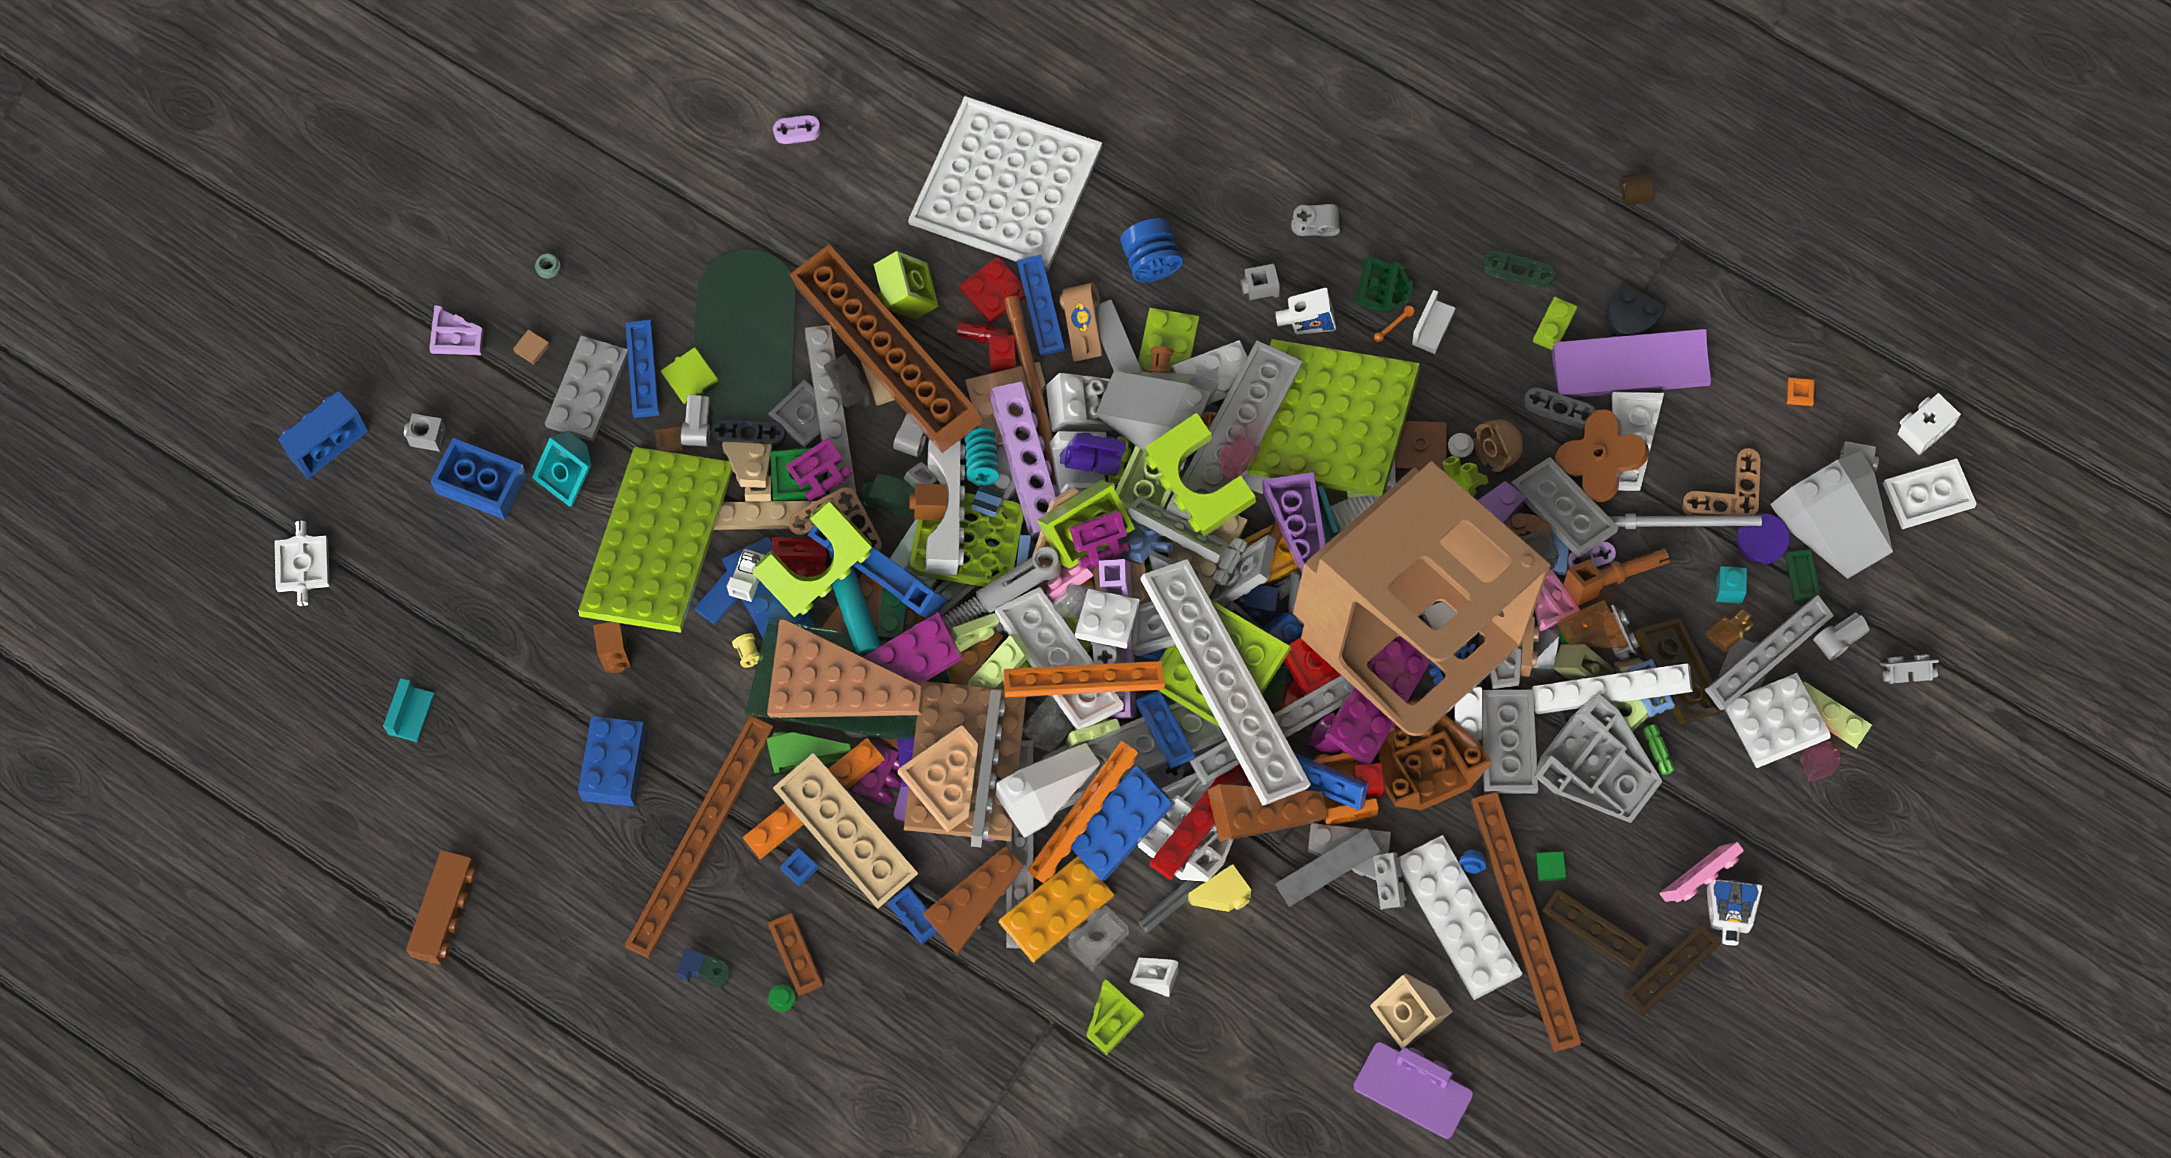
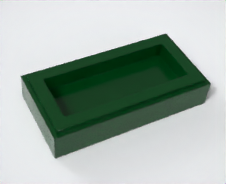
M1812 549L1786 552L1785 560L1794 603L1808 602L1817 595L1821 598Z

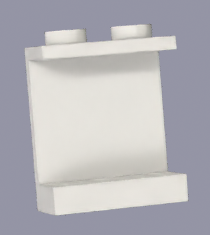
M1058 431L1050 441L1058 495L1071 488H1075L1078 493H1081L1100 480L1105 481L1103 474L1092 473L1091 470L1086 472L1065 468L1064 464H1060V453L1077 433L1083 432ZM1087 432L1093 436L1107 437L1106 432Z

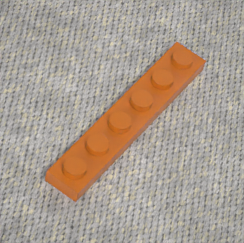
M1162 661L1003 669L1005 697L1164 689Z
M866 738L828 768V770L843 788L848 790L885 759L869 739ZM785 803L742 838L758 858L762 859L804 824Z
M1122 740L1028 868L1027 871L1044 883L1046 879L1055 873L1059 861L1071 851L1073 842L1078 835H1081L1086 830L1088 821L1094 813H1097L1102 808L1104 799L1109 792L1118 786L1122 774L1134 764L1135 757L1138 754L1136 750Z

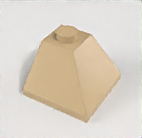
M1408 974L1402 975L1370 1005L1401 1049L1403 1047L1406 1048L1431 1031L1453 1012L1436 989Z

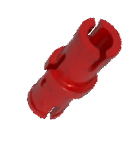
M960 321L957 330V338L973 339L981 344L989 342V337L1009 336L1008 329L988 327L984 323L982 325H975Z

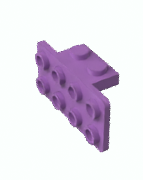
M1376 1043L1354 1083L1355 1091L1445 1139L1451 1138L1472 1099V1091L1451 1080L1452 1072L1448 1071L1449 1068L1439 1061L1431 1062L1423 1058L1424 1054L1414 1048H1409L1408 1050L1403 1047L1401 1052H1398L1383 1043Z

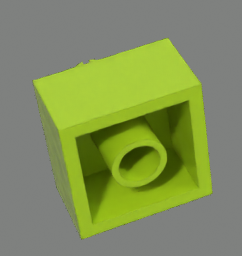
M896 251L874 264L881 291L875 294V296L888 310L916 320L939 307L926 262Z

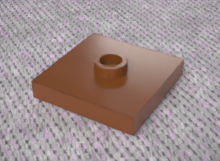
M1405 421L1395 455V471L1410 472L1414 467L1420 471L1431 461L1444 471L1442 462L1446 460V422Z

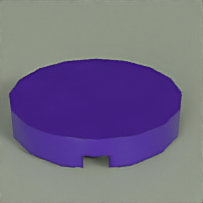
M1755 514L1754 516H1762V526H1740L1737 533L1738 548L1741 554L1752 562L1770 564L1778 561L1785 554L1789 545V532L1786 525L1773 515Z

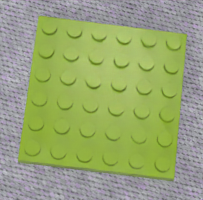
M1272 339L1270 347L1303 361V364L1245 474L1278 478L1314 472L1316 486L1381 497L1387 487L1419 375L1420 363Z

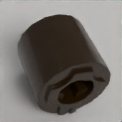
M1648 172L1621 177L1619 188L1622 200L1626 206L1653 201V184Z

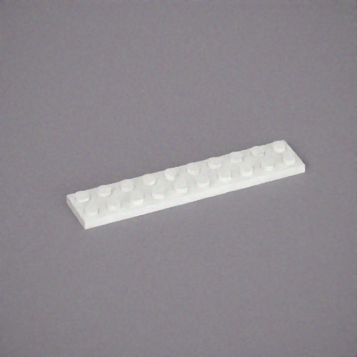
M1188 559L1143 574L1141 581L1262 805L1307 789L1311 785Z

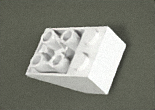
M1059 373L1046 385L1051 431H1113L1112 427L1096 416L1110 379Z

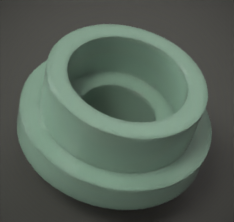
M551 254L541 255L535 264L536 272L543 278L556 276L561 268L559 259ZM552 265L550 269H544L545 266Z

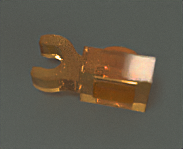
M1743 609L1731 621L1724 617L1706 632L1707 639L1724 652L1728 651L1744 637L1743 632L1753 627V622L1749 620L1751 614Z

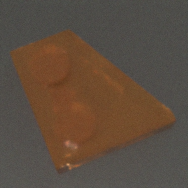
M1604 600L1557 622L1569 645L1585 644L1587 647L1624 648L1628 644Z

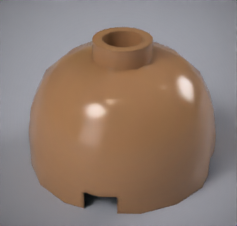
M1493 419L1475 428L1474 432L1477 431V437L1473 439L1474 449L1484 466L1489 463L1493 467L1492 471L1501 472L1518 461L1523 451V440L1521 433L1511 422L1503 419Z

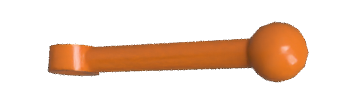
M1406 306L1403 314L1383 331L1375 333L1374 340L1381 342L1384 339V335L1404 318L1413 316L1414 308Z

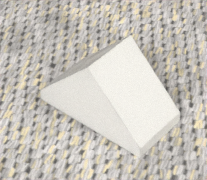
M1138 958L1130 983L1169 997L1178 974V962L1167 959Z

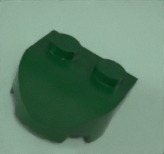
M1367 256L1364 258L1355 303L1379 313L1392 312L1409 301L1413 292V282L1408 279L1404 272L1405 267L1399 262L1394 261L1392 264H1389L1372 256Z

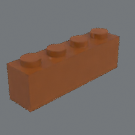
M440 851L406 947L410 957L439 965L442 964L443 958L448 957L451 949V943L449 942L451 935L456 933L460 923L459 912L461 908L466 906L468 901L467 889L469 884L474 882L477 875L476 865L471 858Z

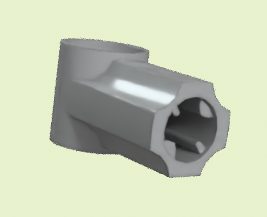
M687 395L686 418L681 430L682 445L708 447L710 441V425L708 424L710 397Z
M1854 613L1835 627H1827L1813 640L1831 661L1845 652L1850 644L1867 634L1870 629L1862 615Z

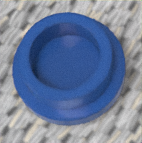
M1476 850L1465 851L1459 861L1460 866L1471 874L1479 873L1486 868L1484 854Z

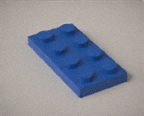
M769 537L722 559L730 577H733L744 549L765 555L772 550V543ZM759 581L752 602L742 599L767 648L777 643L779 620H786L805 630L814 626L808 612L804 615L798 613L794 617L761 581Z
M1135 766L1106 798L1102 808L1097 813H1094L1088 821L1086 830L1081 835H1078L1073 842L1072 850L1100 880L1105 881L1175 805V802L1141 766Z

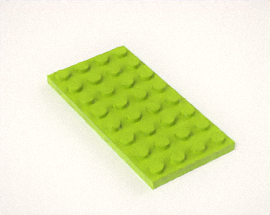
M634 447L578 609L580 617L681 633L733 472L730 461Z

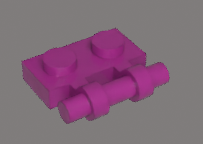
M829 437L786 465L800 488L805 487L809 483L812 486L811 490L804 493L809 502L817 497L822 498L826 495V491L837 484L840 486L846 482L844 479L853 474L848 466L839 471L836 468V465L844 460ZM830 471L832 476L819 484L816 479Z
M1118 510L1069 526L1075 550L1079 553L1086 550V556L1078 558L1080 568L1087 566L1092 568L1098 566L1099 561L1110 558L1115 560L1121 558V554L1129 552V546L1126 542L1118 544L1117 539L1127 536L1121 512ZM1105 543L1108 544L1107 549L1097 552V546Z

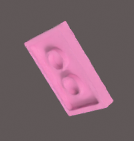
M1738 842L1719 846L1659 894L1665 902L1673 900L1679 902L1682 899L1685 901L1690 899L1698 892L1696 888L1703 883L1707 885L1719 876L1717 871L1723 867L1727 869L1738 862L1739 858L1737 856L1744 850Z

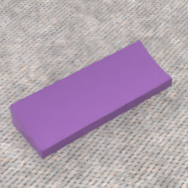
M1706 329L1554 342L1552 359L1557 392L1569 398L1611 395L1613 392H1644L1710 386L1711 384Z

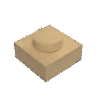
M768 476L766 488L745 487V502L771 501L772 476Z

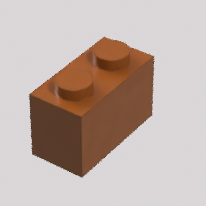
M608 622L593 625L597 653L605 672L620 673L625 668H630L627 639L621 624Z

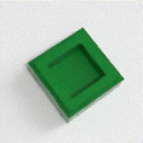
M1563 852L1536 853L1538 881L1565 880Z

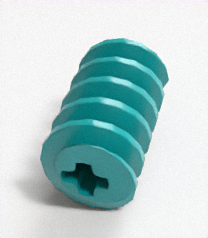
M988 428L973 429L965 436L967 478L972 483L983 486L991 485L999 479L996 433Z

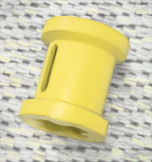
M752 633L741 635L732 642L733 647L738 649L742 659L740 663L744 668L752 667L763 660L762 654L758 653L755 646V637Z

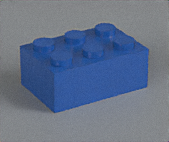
M338 391L334 395L326 397L322 404L314 411L307 412L295 426L287 428L278 440L289 459L309 479L368 431L358 411Z
M453 438L430 482L436 494L505 520L527 475L522 464Z
M591 716L578 788L582 801L635 807L647 738V730L643 722Z

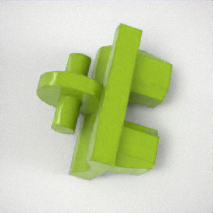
M1451 456L1442 462L1443 472L1471 496L1476 494L1475 488L1477 486L1488 483L1487 476L1478 473L1476 464L1470 462L1461 466L1460 458L1456 456Z

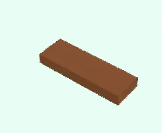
M791 912L768 922L770 931L798 996L822 987L823 983L793 913Z

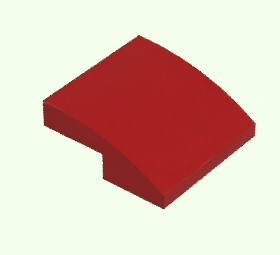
M773 537L772 551L794 573L800 576L812 577L826 571V549L813 538Z

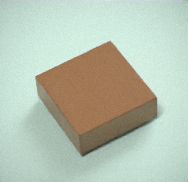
M528 330L513 350L516 354L535 365L550 345L547 341Z

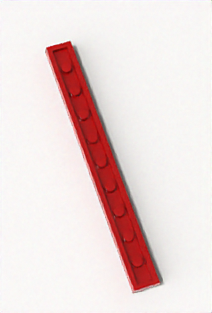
M1295 680L1270 710L1272 714L1304 697ZM1241 764L1218 776L1208 789L1219 784L1246 786L1250 781ZM1208 789L1150 861L1149 866L1169 880L1175 877L1216 825Z

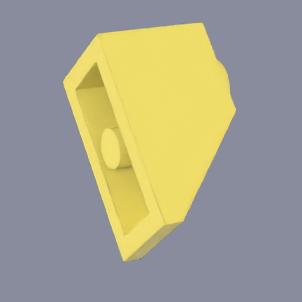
M1232 864L1188 894V901L1194 906L1229 912L1234 908L1239 910L1248 904L1251 897V889Z

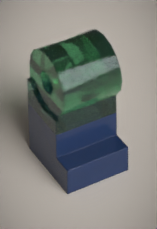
M687 948L676 972L680 980L689 982L690 977L694 976L708 981L715 988L726 986L731 977L725 962Z

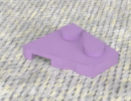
M435 305L430 352L433 354L481 355L483 329Z

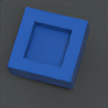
M798 848L780 866V869L801 887L818 869V865Z

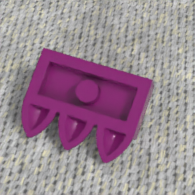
M875 742L874 747L885 760L856 782L853 786V792L876 802L888 803L894 801V798L885 786L897 787L901 785L900 778L892 772L898 771L900 768L899 755L897 751Z

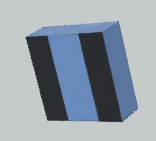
M980 485L972 502L971 510L996 517L1004 499V493Z

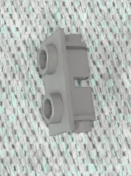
M1611 605L1614 612L1611 613L1610 610L1602 612L1600 614V622L1608 637L1616 633L1618 637L1609 641L1616 658H1620V661H1625L1630 658V653H1634L1638 657L1641 656L1637 649L1640 647V644L1634 632L1630 633L1627 626L1630 624V620L1624 609L1620 610L1615 605Z
M1930 654L1914 655V660L1904 661V656L1888 657V662L1880 663L1881 666L1887 667V671H1883L1884 682H1889V684L1909 682L1908 672H1912L1913 681H1931L1938 676L1937 667H1933L1932 663H1939V660L1930 658Z
M1395 852L1373 856L1380 909L1404 907V901H1407L1403 882L1398 880L1399 877H1402L1401 858H1398Z

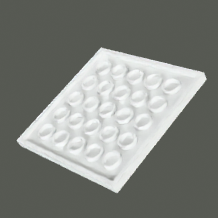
M965 96L908 219L909 224L1014 261L1042 255L1045 271L1048 272L1100 154L1102 143Z

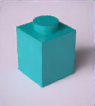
M1720 566L1716 576V602L1742 604L1746 595L1747 568Z

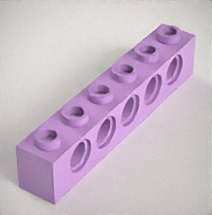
M1021 381L992 388L989 398L1028 533L1034 539L1038 538L1041 532V527L1036 519L1047 513L1039 511L1037 504L1043 503L1049 507L1050 501L1059 495L1056 485H1052L1049 476L1052 474L1050 463L1044 459L1043 451L1045 447L1043 439L1037 435L1036 427L1038 423L1036 415L1030 411V394L1027 388L1024 389ZM1009 408H1017L1021 415H1012L1009 412ZM1016 432H1024L1028 439H1019L1016 436ZM1023 456H1031L1035 463H1026L1023 460ZM1030 480H1038L1041 483V488H1034L1030 484Z

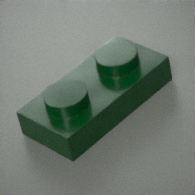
M882 587L877 635L879 640L891 641L904 633L907 605L884 587Z

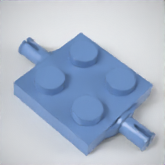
M1132 519L1130 520L1135 529L1127 533V536L1118 539V544L1126 542L1129 546V552L1121 554V558L1118 559L1142 563L1149 556L1150 551L1171 554L1173 551V544L1164 542L1168 537L1161 536L1155 530Z

